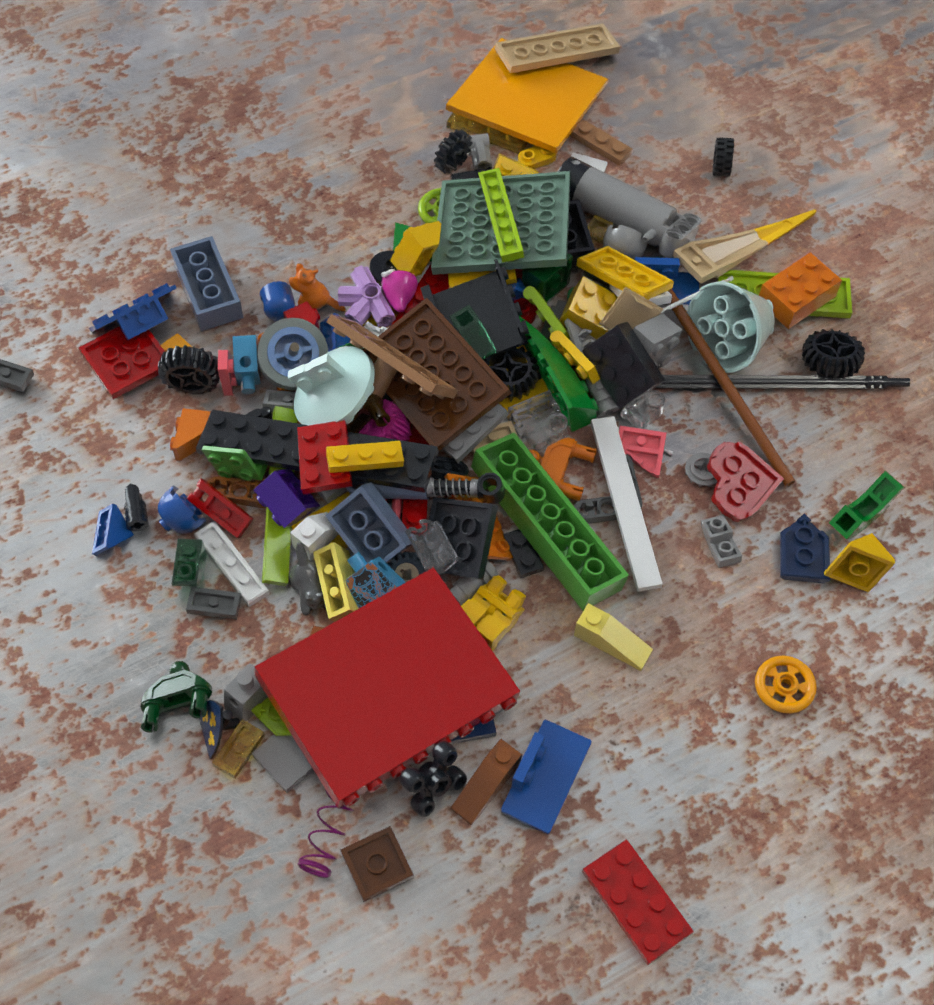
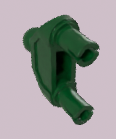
M183 661L174 662L169 669L170 674L160 677L142 696L140 708L143 712L141 729L147 733H152L153 730L154 732L157 731L159 714L187 704H191L189 710L191 717L200 719L201 716L205 717L207 714V700L212 695V686L199 675L190 672L187 663Z

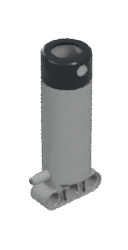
M574 157L567 158L560 166L558 172L570 171V201L579 200L583 211L616 228L619 225H623L639 231L642 234L641 239L643 242H648V244L656 248L659 247V252L663 256L674 258L673 253L675 249L695 240L702 222L697 215L691 213L680 215L677 213L676 208Z

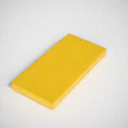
M609 246L577 259L576 266L621 291L627 287L647 300L673 288L674 281Z

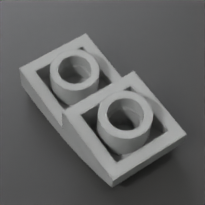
M724 515L701 520L705 539L718 568L741 562L742 554L732 538L733 531Z

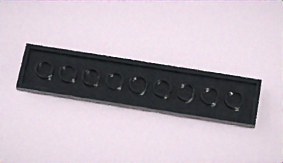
M212 410L196 450L198 454L204 455L202 452L203 446L243 449L255 464L300 471L297 427L308 425ZM348 432L349 445L400 441L404 458L403 467L351 471V480L426 492L439 452L437 446Z

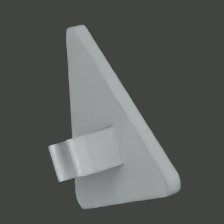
M569 319L564 321L572 343L581 352L596 341L590 335L592 333L591 330L581 329Z

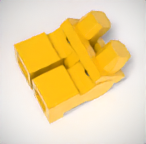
M499 575L493 576L487 584L481 585L475 595L461 606L492 651L506 633L515 626L525 610L522 605L526 595L517 589H513L508 596L502 591L507 582Z

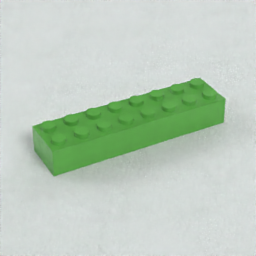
M515 432L475 450L471 468L478 477L491 472L501 478L505 488V496L499 504L582 611H584L588 603L594 606L622 591L629 574ZM490 486L488 490L493 491L497 486Z

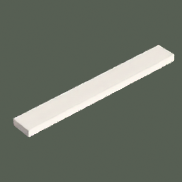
M615 417L592 419L593 435L637 592L661 588L662 580Z

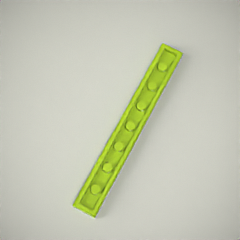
M274 407V420L298 422L294 409ZM269 466V475L274 471L284 470V468ZM267 507L262 583L286 587L289 578L291 526L286 528L279 526L273 520V513Z

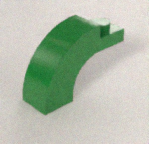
M884 471L857 500L849 505H845L831 519L829 524L843 537L850 539L866 529L890 506L889 504L905 487L890 473Z

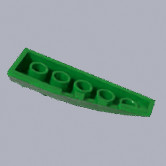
M525 321L529 333L525 334L528 344H525L524 347L527 352L531 351L532 357H536L539 374L571 432L591 424L592 419H597L596 412L599 411L595 399L589 398L586 383L584 380H579L574 370L554 345L535 327Z

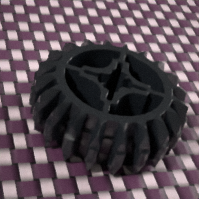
M832 328L830 331L822 329L821 332L814 331L813 334L808 335L802 348V360L804 361V366L809 367L810 371H816L817 375L822 374L826 378L828 376L833 377L835 380L837 377L845 379L846 376L852 377L854 373H858L864 363L865 348L862 346V342L857 341L856 336H850L849 332L842 333L841 330L834 331Z
M184 345V347L175 346L174 349L168 348L166 352L162 353L160 361H158L159 378L163 384L168 385V388H175L176 392L183 391L185 394L187 392L192 394L196 392L203 394L204 391L211 392L212 388L217 387L220 380L218 357L212 356L210 351L205 352L204 348L198 349L195 346L187 347Z
M523 346L484 360L510 389L511 394L506 397L509 398L510 402H512L513 397L521 400L522 394L528 396L530 390H534L536 387V383L539 380L536 357H532L531 351L525 352Z

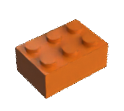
M810 252L762 284L759 296L772 302L774 317L786 328L790 329L836 297L842 279Z

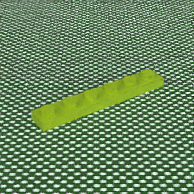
M500 168L479 172L481 187L502 263L524 258L522 244Z

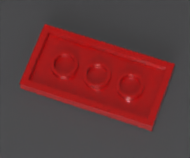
M627 839L583 868L582 873L647 965H650L693 934L694 931Z

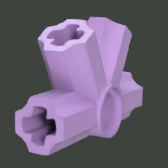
M361 265L354 268L350 276L355 286H340L338 288L339 306H351L345 313L346 319L356 321L363 326L372 315L378 327L390 326L396 318L382 293L381 286L376 283L368 266L363 267Z

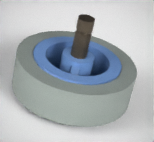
M285 318L270 325L262 334L257 352L258 365L264 377L273 385L285 390H297V386L288 379V371L328 353V346L321 331L312 323L299 318Z

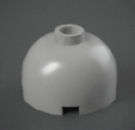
M613 225L607 227L603 239V247L609 246L634 260L635 257H642L648 242H643L641 239L642 234L639 231L623 225H619L618 229H612Z

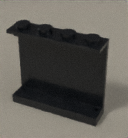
M497 259L494 260L496 271L436 294L432 293L429 285L420 288L424 299L428 298L483 360L528 344L525 335L529 333L525 320L520 321L519 316L523 315L518 302L513 303L512 298L516 297L512 284H506L505 280L509 279L505 266L500 268Z

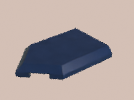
M803 514L791 526L780 532V577L784 580L823 584L830 582V577L824 575V571L830 566L829 536L824 531H820L811 523V519L806 514Z

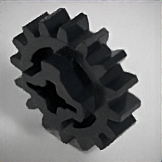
M456 129L454 133L450 132L449 137H445L444 141L439 144V151L435 152L437 157L434 159V166L444 174H451L452 170L456 171L457 166H462L463 162L468 158L467 153L471 151L469 147L473 144L470 141L472 137L462 129L460 131Z

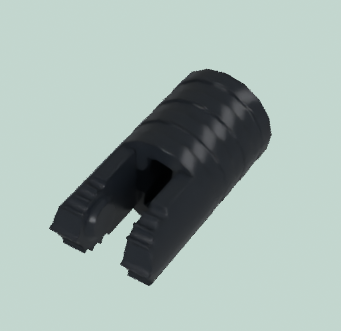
M131 483L125 489L126 503L124 504L126 527L130 531H141L149 526L146 503L142 499L139 488Z

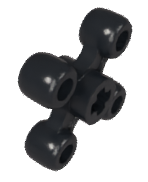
M440 741L434 746L432 750L433 762L424 763L418 770L412 767L407 768L400 775V784L408 792L416 793L411 798L410 805L421 817H427L434 811V797L442 796L449 788L460 790L467 782L466 774L458 766L452 765L456 761L458 754L457 750L447 741Z

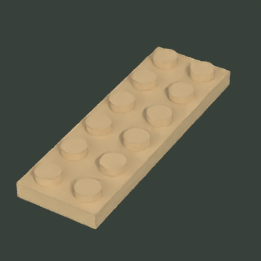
M602 23L496 42L495 50L509 72L518 73L520 71L619 53L620 46Z

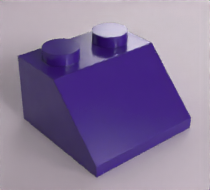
M290 469L274 471L254 489L259 503L264 507H268L273 513V520L284 528L293 526L320 507V504L311 493H302L301 481Z

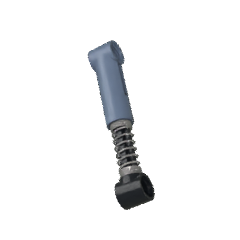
M491 472L483 474L478 479L472 478L471 481H467V479L461 481L460 478L458 481H454V479L448 481L447 478L445 480L430 478L425 493L373 484L384 499L429 500L430 497H438L439 495L441 497L447 495L449 498L452 495L456 498L458 495L462 498L466 495L468 498H478L489 504H498L505 496V488L501 478ZM352 480V487L346 488L351 495L357 490L355 489L357 485L362 483L365 485L367 483ZM490 486H497L493 491H486Z

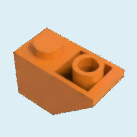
M182 409L181 417L176 419V435L170 441V450L173 451L176 460L181 461L197 451V444L211 411Z

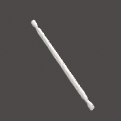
M730 276V277H728L726 280H722V281H723V282H730V281L733 280V277ZM698 292L666 306L660 314L695 298Z

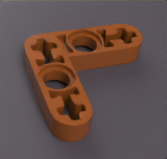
M267 466L265 473L269 472V466ZM214 476L207 480L215 489L217 485H220L221 488L218 491L235 504L267 508L259 503L256 498L257 494L254 491L265 480L264 478L250 482ZM239 488L247 490L246 494L241 497L235 496L234 491Z

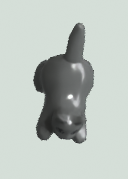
M298 542L296 544L298 563L289 572V583L293 589L299 590L301 611L307 616L311 613L312 609L317 610L322 607L326 609L315 560L308 559L304 546Z

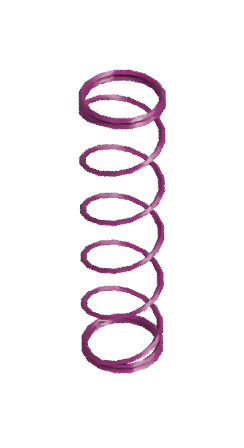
M336 805L323 806L317 810L319 820L331 830H315L308 834V840L311 845L324 855L308 854L302 856L298 861L299 863H297L300 869L315 876L328 878L331 876L332 871L323 864L303 858L322 857L337 860V858L317 847L311 841L310 836L316 832H329L345 836V833L331 827L319 815L321 809L337 808ZM342 806L339 808L349 810L351 812L354 811L352 808H348L346 806ZM306 865H309V866L318 868V869H320V870H322V871H318V870L312 869V868H310V867H308V866H306Z

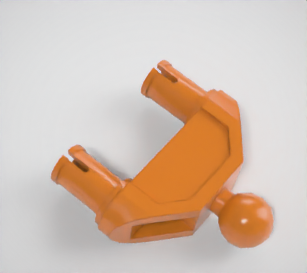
M567 437L549 445L544 457L540 456L538 451L529 449L564 495L569 499L576 500L577 502L580 501L584 487L566 483L563 478L570 458L573 459L575 457L593 463L597 448L577 444L578 441L576 439Z

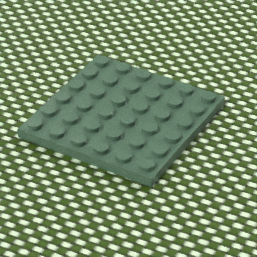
M570 171L502 176L524 252V258L504 263L501 260L480 179L442 181L437 221L441 223L440 242L432 256V274L496 271V264L494 262L496 259L499 262L500 268L505 266L506 270L567 266Z

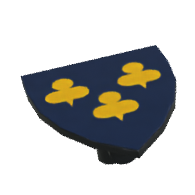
M208 700L207 714L205 717L201 716L199 721L209 759H213L220 745L222 731L240 728L239 718L232 719L233 713L230 710L223 712V706L219 702Z

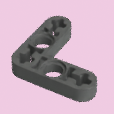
M625 454L632 476V480L634 483V487L636 490V494L639 500V504L642 509V498L633 462L631 458L627 454ZM611 496L584 499L574 505L588 524L617 520L615 510L612 513H605L601 509L605 504L611 505L614 508ZM580 509H585V511L588 512V514L583 515V513L580 512Z

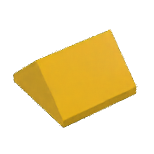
M871 533L849 542L824 571V575L869 592L895 564V559L874 534Z

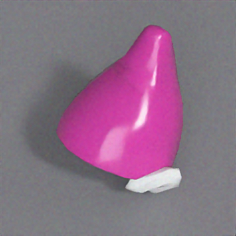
M390 269L382 272L381 286L387 302L397 312H404L407 304L412 300L418 286L417 278L408 271Z

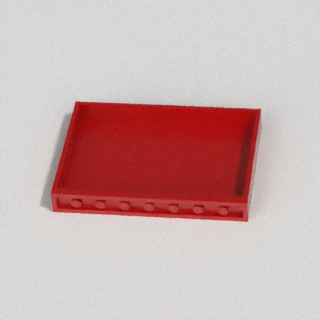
M434 567L254 666L255 678L338 809L344 805L346 807L352 806L360 800V795L367 791L370 793L375 792L383 786V781L391 776L393 779L398 778L409 765L413 763L416 765L421 764L429 758V753L432 752L434 746L440 741H447L451 744V740L455 737L460 736L463 738L474 730L473 727L480 722L482 724L490 722L498 711L511 709L517 704L516 700L520 694V690Z

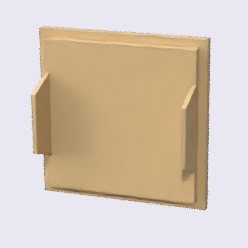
M625 287L599 324L611 330L618 324L628 322L631 328L634 329L635 326L660 315L663 308Z

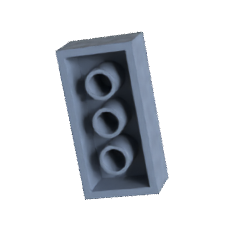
M213 236L170 249L174 267L200 331L244 318L240 299Z

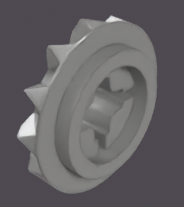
M697 453L687 460L685 475L690 478V483L695 482L699 487L702 485L710 487L712 484H717L718 481L708 469H706L707 472L704 476L701 474L704 464H706L707 468L711 454Z

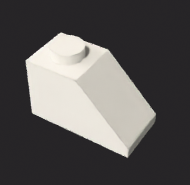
M328 512L307 516L290 532L293 547L296 549V544L298 542L302 543L309 560L314 558V551L327 546L339 535L325 516Z

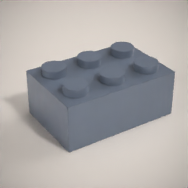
M372 482L360 486L325 515L354 555L360 552L367 563L380 557L388 564L390 559L402 553L416 542Z

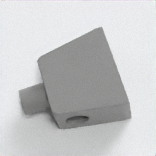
M251 663L240 671L224 689V709L230 710L233 713V717L239 718L240 723L243 725L254 715L251 710L267 698L266 693L255 678L254 666Z

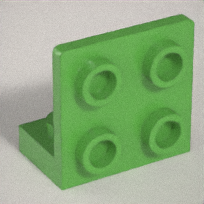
M203 446L202 452L221 477L241 478L246 481L263 479L267 466L255 464L245 450Z

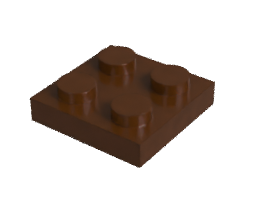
M391 826L341 849V854L363 902L414 878V874Z

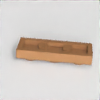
M584 119L570 134V137L618 166H621L632 155L633 148Z

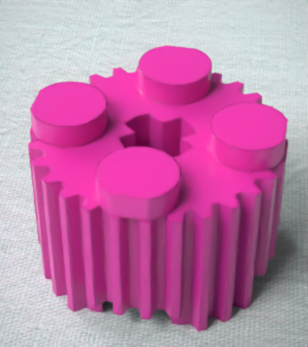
M386 399L383 400V408L390 416V422L388 423L383 417L387 425L378 427L372 418L359 432V434L402 441L410 440L409 436L412 435L409 426L411 422L396 404Z

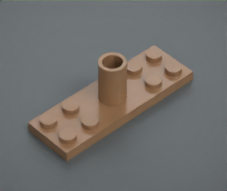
M333 314L328 318L327 323L334 327L333 332L342 337H349L352 345L360 349L364 347L378 357L374 363L375 377L372 394L378 395L382 399L397 371L403 374L402 379L411 384L417 383L421 386L419 390L432 397V395H435L440 399H444V397L455 398L458 392L456 388L356 321Z

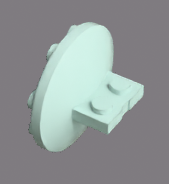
M344 346L336 348L312 360L310 363L289 370L288 379L297 386L294 398V412L298 421L308 426L343 420L349 424L374 391L375 369L371 358L360 348Z

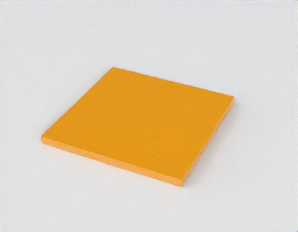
M501 38L498 42L507 41V40ZM494 46L447 102L446 110L557 153L606 87L608 78L569 63L510 73Z

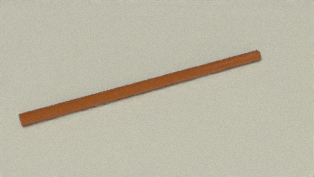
M672 289L668 290L672 295L671 303L668 305L679 301ZM683 305L672 308L677 319L771 466L784 478L782 481L784 486L789 487L794 484L795 479Z

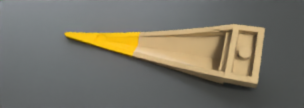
M813 209L752 230L692 241L675 249L673 257L679 258L680 264L701 284L713 277H720L813 217L816 210Z

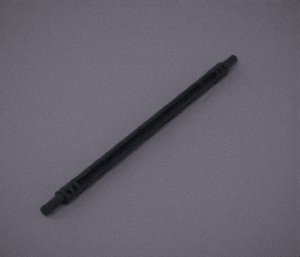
M663 375L665 381L655 387L722 389L714 375ZM728 375L736 389H887V387L910 386V378H888L886 375H853L852 377L846 376L845 379L837 377L836 380L829 376L826 378L825 375Z

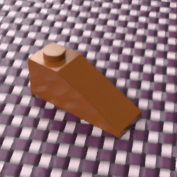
M500 739L481 762L451 806V810L472 826L515 773L521 762L522 754L503 739Z

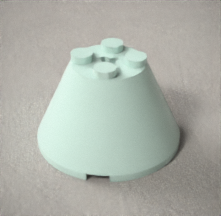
M718 281L709 283L701 287L695 298L691 299L687 313L725 372H737L746 368L755 359L769 335L774 332L773 304L770 300H765L763 297L729 282ZM688 336L689 341H690V343H691V346H692L693 350L696 351L697 348L695 347V345L693 344L692 340H691L690 337Z

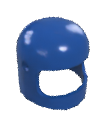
M271 282L260 290L259 295L264 305V313L272 321L277 322L284 319L283 312L296 306L292 289L286 282Z

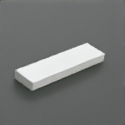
M215 521L194 533L196 540L236 592L241 593L242 599L248 607H251L270 594L264 583H262Z

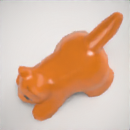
M301 263L296 265V275L289 278V284L292 289L301 293L298 305L308 301L312 309L316 308L318 310L325 305H329L339 311L346 310L344 306H339L338 301L330 296L325 285L315 278L319 272L317 269H306Z

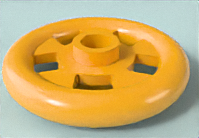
M784 655L769 658L760 665L755 676V688L758 696L765 705L777 712L786 714L800 712L806 709L815 698L817 690L815 676L811 669L797 658ZM786 666L788 672L778 673L776 667ZM801 673L805 682L799 684L795 675ZM766 676L774 678L772 686L765 685ZM781 683H787L789 688H784ZM797 690L804 695L799 701L792 697ZM777 693L785 697L784 702L774 699V694Z

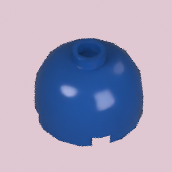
M171 486L158 503V513L162 518L159 520V523L168 532L172 529L179 534L191 533L205 523L206 519L199 518L198 515H201L202 512L187 500V496L184 493L179 496L176 493L178 490L176 486Z

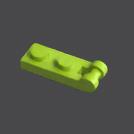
M532 286L526 287L523 291V296L532 305L537 306L538 310L535 312L543 322L548 321L551 326L548 328L549 332L552 333L558 330L570 339L568 331L541 294Z

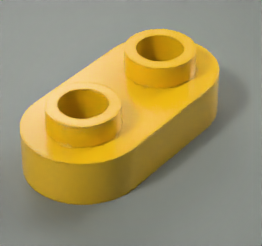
M534 146L521 151L518 154V162L537 169L553 163L556 160L557 153Z

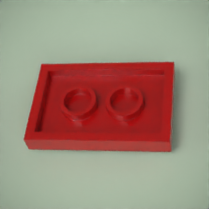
M333 421L297 427L302 493L309 494L352 487L351 471L329 473L326 447L349 445L346 421Z

